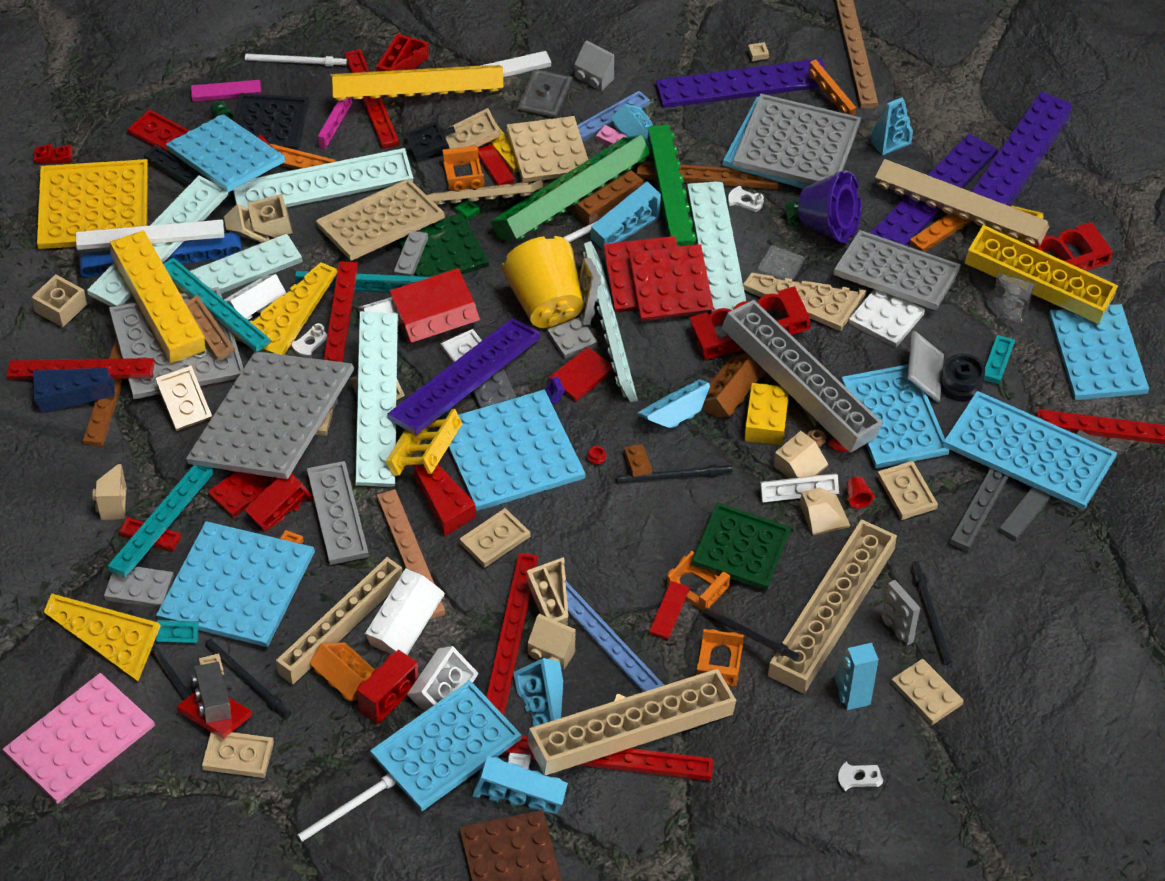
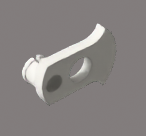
M741 186L731 190L728 197L730 206L738 205L755 212L762 208L764 202L762 194L759 196V193L753 194L744 191ZM746 197L749 198L750 201L744 202L741 199Z
M317 323L299 340L293 341V351L299 356L311 358L312 352L327 340L324 326ZM309 339L315 341L311 345L305 343V341Z
M846 761L838 774L839 783L845 792L851 787H879L883 783L878 765L851 766ZM858 772L865 773V777L862 780H855L854 775Z

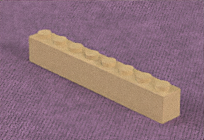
M386 557L276 660L278 674L292 685L296 683L313 667L310 661L321 643H338L390 594L402 575V567Z

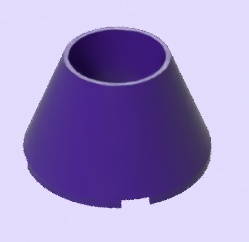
M840 171L803 188L798 203V212L802 224L837 242L848 243V239L855 236L861 217V197H858L856 189L859 188V184L854 174L850 171Z

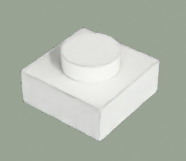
M510 753L508 763L518 764L522 768L529 770L531 755Z

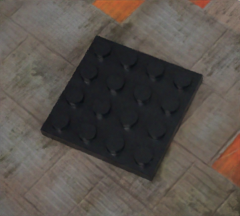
M240 93L234 122L256 137L261 134L269 144L299 151L309 98Z

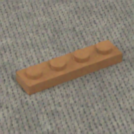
M198 295L186 303L205 340L219 360H223L236 350Z

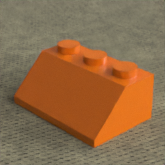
M345 642L321 643L310 661V664L315 668V672L324 676L328 680L329 685L337 688L342 693V696L349 701L358 700L357 688L362 681H366L375 670Z

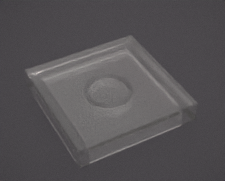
M771 245L757 269V274L770 275L780 280L789 278L793 282L804 263L805 257Z

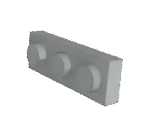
M409 232L394 270L395 275H414L428 240L427 233Z

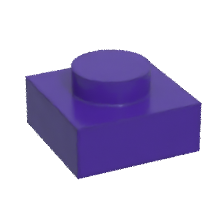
M552 377L545 388L552 404H557L565 391L559 377Z

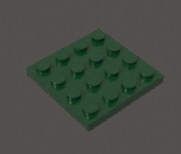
M462 213L443 218L416 231L428 234V240L414 273L417 277H433L459 268L463 275L489 266V260ZM408 235L397 239L401 250H403Z
M717 502L692 561V566L719 575L724 571L730 575V579L767 591L790 534L791 527Z

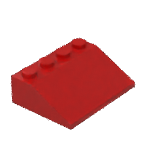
M459 268L389 291L396 313H398L406 344L480 320L474 300Z

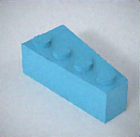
M648 182L644 183L591 226V239L604 250V244L618 243L660 218L661 194Z
M872 643L848 648L834 675L839 689L840 701L845 704L847 710L871 705L879 660Z
M487 756L478 775L472 797L480 798V795L490 796L491 801L498 802L499 799L509 800L511 805L529 804L530 809L557 814L562 806L568 783L563 782L559 778L544 776L538 771L522 768L518 764H510L497 757Z

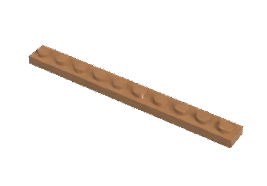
M835 0L860 109L877 108L878 100L854 1Z

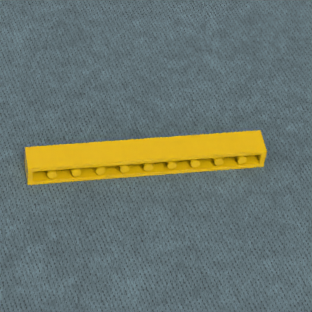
M500 65L330 74L331 96L336 98V100H345L346 97L363 99V96L380 98V95L397 97V94L414 96V93L431 95V92L448 94V91L465 93V90L481 92L482 89L498 91V88H503V67Z

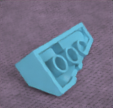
M902 97L887 103L872 130L871 143L881 155L911 144L913 129L910 126L907 108Z
M542 658L515 671L514 678L519 697L523 698L526 704L525 709L533 718V726L560 719L563 693L560 661Z

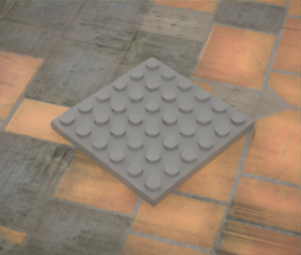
M760 94L734 157L733 166L813 184L843 171L861 123V117Z
M219 287L210 288L222 298ZM186 293L180 294L185 304L192 299ZM137 302L109 307L122 359L153 358L155 361L152 378H128L133 399L161 394L155 378L192 366L199 386L237 379L244 369L233 333L215 317L214 319L236 350L223 360H219L205 340L204 352L170 364Z

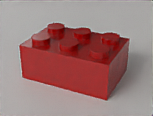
M399 649L394 654H390L381 667H377L366 681H362L357 688L359 712L379 725L408 696L407 693L418 679L417 662Z

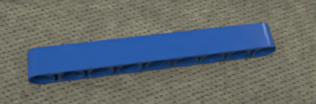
M237 233L224 234L223 238L184 241L163 264L172 258L176 259L180 264L225 258L242 251L240 236ZM110 250L85 253L79 257L80 273L83 277L87 278L102 276L114 263Z

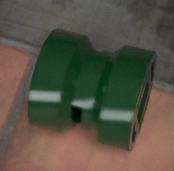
M218 101L211 107V113L214 117L225 115L233 120L234 115L228 109L225 102Z
M790 201L783 206V212L787 216L789 225L797 226L801 224L798 202Z

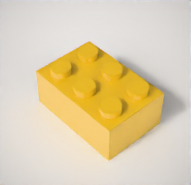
M752 383L745 441L783 446L789 393L782 386Z

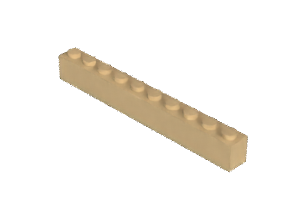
M884 159L875 176L878 186L883 189H892L898 195L903 196L905 194L914 201L926 202L932 208L939 207L948 214H957L963 220L970 219L979 226L985 225L1000 233L1004 232L1009 237L1022 239L1031 246H1034V244L1040 246L1049 228L1047 220Z

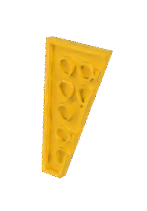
M319 263L304 276L300 283L294 284L288 293L277 298L253 322L250 321L270 338L271 343L261 349V351L281 355L286 354L337 275L336 268ZM234 334V339H235V340H238V341L244 343L240 338H238V337Z
M55 594L50 595L44 613L139 681L161 626L158 622Z

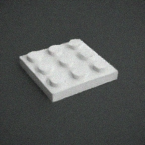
M874 289L849 318L848 324L896 348L924 315L925 309L908 300Z

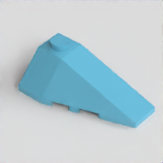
M624 104L611 117L614 127L628 136L642 135L650 150L647 135L648 127L653 125L642 108Z

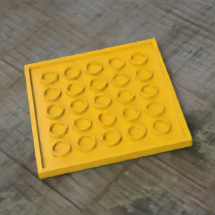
M147 159L41 166L38 249L77 247L76 232L147 226Z

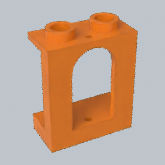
M477 145L443 150V164L449 191L484 187V173L482 174ZM471 165L473 175L455 177L453 166Z
M691 551L687 556L681 558L679 565L675 569L672 568L668 572L666 577L667 588L671 581L680 583L681 576L688 573L694 574L707 582L710 586L700 597L689 591L686 598L688 602L704 612L705 608H710L728 589L730 575L723 571L718 576L713 572L692 566L694 552Z
M703 629V639L696 675L718 669L727 685L736 687L744 635L735 632H721L715 629ZM725 646L730 650L729 667L709 664L711 651L714 647Z

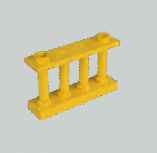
M455 409L450 411L446 419L435 420L417 435L405 429L385 460L393 476L400 475L406 465L424 464L428 474H432L462 426L461 419ZM440 427L438 432H427L429 428ZM421 440H432L430 444L419 445ZM425 452L422 457H411L413 453Z

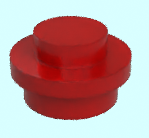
M594 446L588 451L587 458L593 464H601L606 460V452L602 447Z

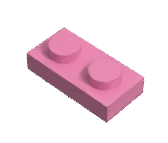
M604 125L596 135V141L610 146L621 138L628 137V135Z

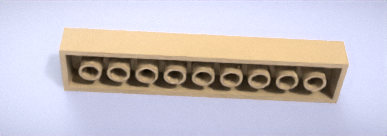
M861 519L783 641V644L787 645L789 649L799 653L798 660L794 661L786 656L782 657L775 654L769 664V677L805 694L893 553L897 535Z
M715 669L529 728L527 743L545 776L733 715L736 699L720 671Z

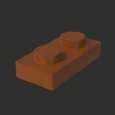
M643 444L624 447V454L633 477L652 474V467Z

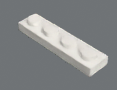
M838 474L760 482L761 501L769 502L801 498V492L815 488H822L831 493L839 494Z

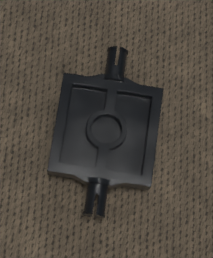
M438 120L406 132L408 144L398 147V149L405 148L406 152L411 151L415 155L417 161L444 149H449L446 136L456 133L455 128L452 126L443 129L439 125Z

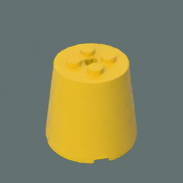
M544 236L534 238L520 244L506 256V262L502 263V272L534 326L553 328L571 321L582 311L584 305L573 249L568 240L558 236H554L553 239H545Z

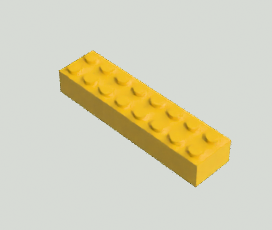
M985 225L982 226L974 239L965 260L967 265L1097 324L1101 322L1118 287L1114 283Z
M142 230L110 241L111 257L170 364L204 352L205 337L146 232Z

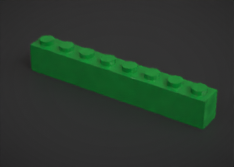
M669 124L649 126L647 138L658 192L661 194L660 201L667 236H676L677 247L693 245V243H696L695 232L691 231V228H693L692 218L688 217L690 209L689 203L685 202L687 197L686 189L682 188L683 175L679 174L680 160H676L677 146L673 145L674 132L670 131Z

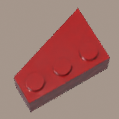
M396 34L377 64V72L414 70L429 58L428 42Z
M291 473L288 479L277 478L270 486L266 487L260 496L249 503L245 511L266 532L284 520L285 514L291 510L296 512L300 509V504L306 500L311 502L314 498Z

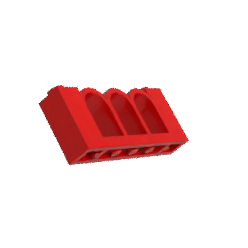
M1092 222L1076 226L1075 229L1065 230L1059 235V238L1046 236L1040 246H1031L1042 252L1052 251L1062 261L1085 271L1110 264L1113 254L1112 249ZM1065 244L1078 246L1084 255L1074 258ZM1007 283L1014 294L1025 291Z
M795 286L780 290L778 294L764 295L758 300V304L765 311L778 309L784 314L785 318L777 322L790 335L811 329L809 314ZM750 301L740 302V303H738V304L734 307V309H736V308H738V307H740V306H742V305H744V304H746V303H748V302H750ZM720 308L714 310L710 315H708V312L690 317L691 330L704 360L742 350L729 335L719 338L714 328L716 325L724 323L727 313L732 310Z

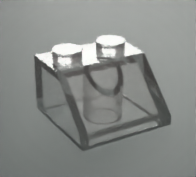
M998 274L992 301L1006 319L1024 323L1034 283Z

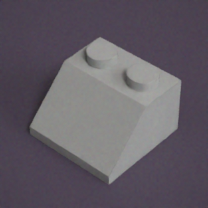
M586 41L574 64V77L602 91L614 80V54Z

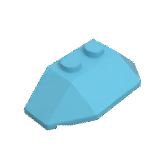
M699 379L639 411L638 415L668 428H674L681 421L694 417V414L701 411L710 384Z

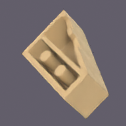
M563 557L527 570L526 581L540 614L567 626L568 605Z

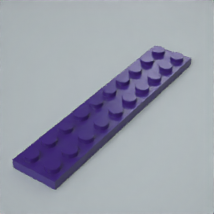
M822 58L816 59L826 71ZM813 60L656 80V87L663 108L760 96V94L769 95L819 88V85L808 73L810 62Z
M968 134L928 176L963 189L997 155L998 149ZM906 196L870 234L908 246L910 239L919 234L942 209L939 207L932 208L926 202H917L912 200L910 196Z
M511 318L387 413L388 419L417 435L540 339V332Z

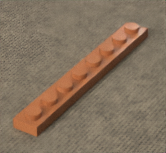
M396 489L377 494V500L405 569L423 575L434 584ZM440 601L430 619L445 615L442 601Z

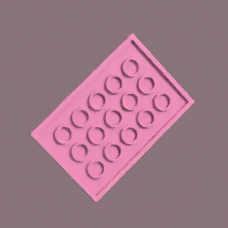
M99 673L4 747L3 752L58 804L152 729L155 724L151 718L105 676Z

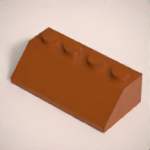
M632 170L621 172L618 178L606 181L604 187L595 188L592 190L593 193L591 195L581 197L579 199L580 202L573 206L569 205L566 209L584 225L588 226L601 219L641 187L643 180Z
M747 352L732 355L710 381V388L701 410L716 418L731 416L735 412L736 406L742 403L745 395L751 391L752 383H756L764 376L765 370Z

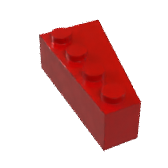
M424 464L413 465L414 479L426 498L430 510L434 513L444 537L476 518V504L438 464L432 474H428Z

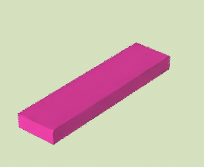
M260 80L192 85V101L239 98L240 93L261 94Z
M351 97L339 100L318 135L320 149L325 150L352 104Z

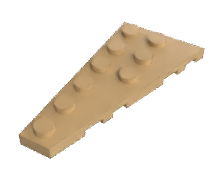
M539 180L529 185L528 182L514 185L481 187L476 190L465 189L459 190V192L431 193L427 196L436 205L444 204V200H451V203L462 202L461 199L468 198V201H477L479 197L484 196L486 200L500 197V195H503V198L513 197L517 193H520V196H528L534 194L535 190L542 188L543 183L542 180Z
M751 273L743 284L745 291L759 297L767 294H778L780 290L795 286L809 317L839 331L843 329L866 293V290L856 292L850 291L847 287L837 289L827 284L802 281V283L792 282V279L789 278L780 280L770 275Z

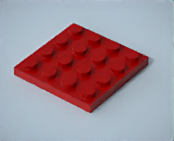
M676 236L604 244L603 248L615 312L638 310L629 252L677 247Z
M701 244L629 252L641 321L695 315L705 312L711 313L714 311Z

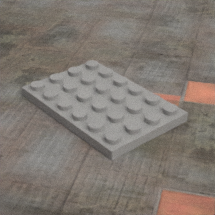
M859 230L835 267L833 275L929 309L937 310L959 273L961 265Z

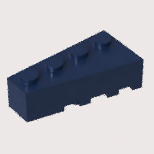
M108 368L33 370L34 400L42 413L115 396V384Z

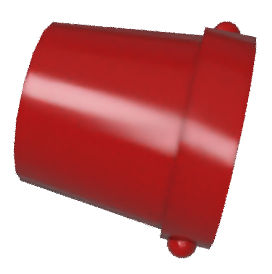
M856 476L848 480L846 484L847 500L850 505L856 509L869 506L873 502L875 495L868 487L864 478Z

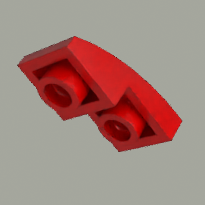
M51 144L34 148L35 163L61 164L72 162L73 148L70 144L53 148Z

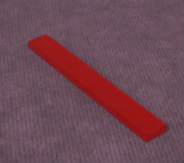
M361 49L344 53L351 73L370 72ZM363 96L362 101L382 149L398 146L399 140L381 97L370 98V96Z

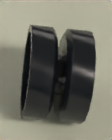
M962 353L948 358L944 364L941 388L944 394L955 401H971L977 391H982L985 377V367L982 361L973 355Z

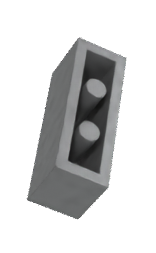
M219 662L194 666L195 675H191L193 687L198 688L195 689L196 700L201 701V703H198L200 715L205 716L206 723L231 719L230 702Z

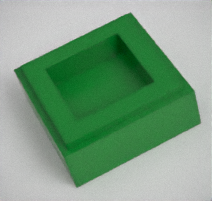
M467 199L455 207V212L457 214L462 213L467 221L479 214L480 208Z

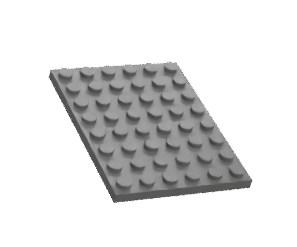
M254 352L187 456L188 464L288 479L354 370L351 363Z

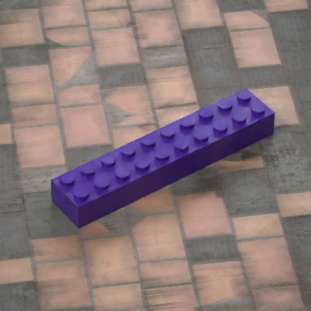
M1041 91L971 192L1010 206L1069 120L1072 103Z

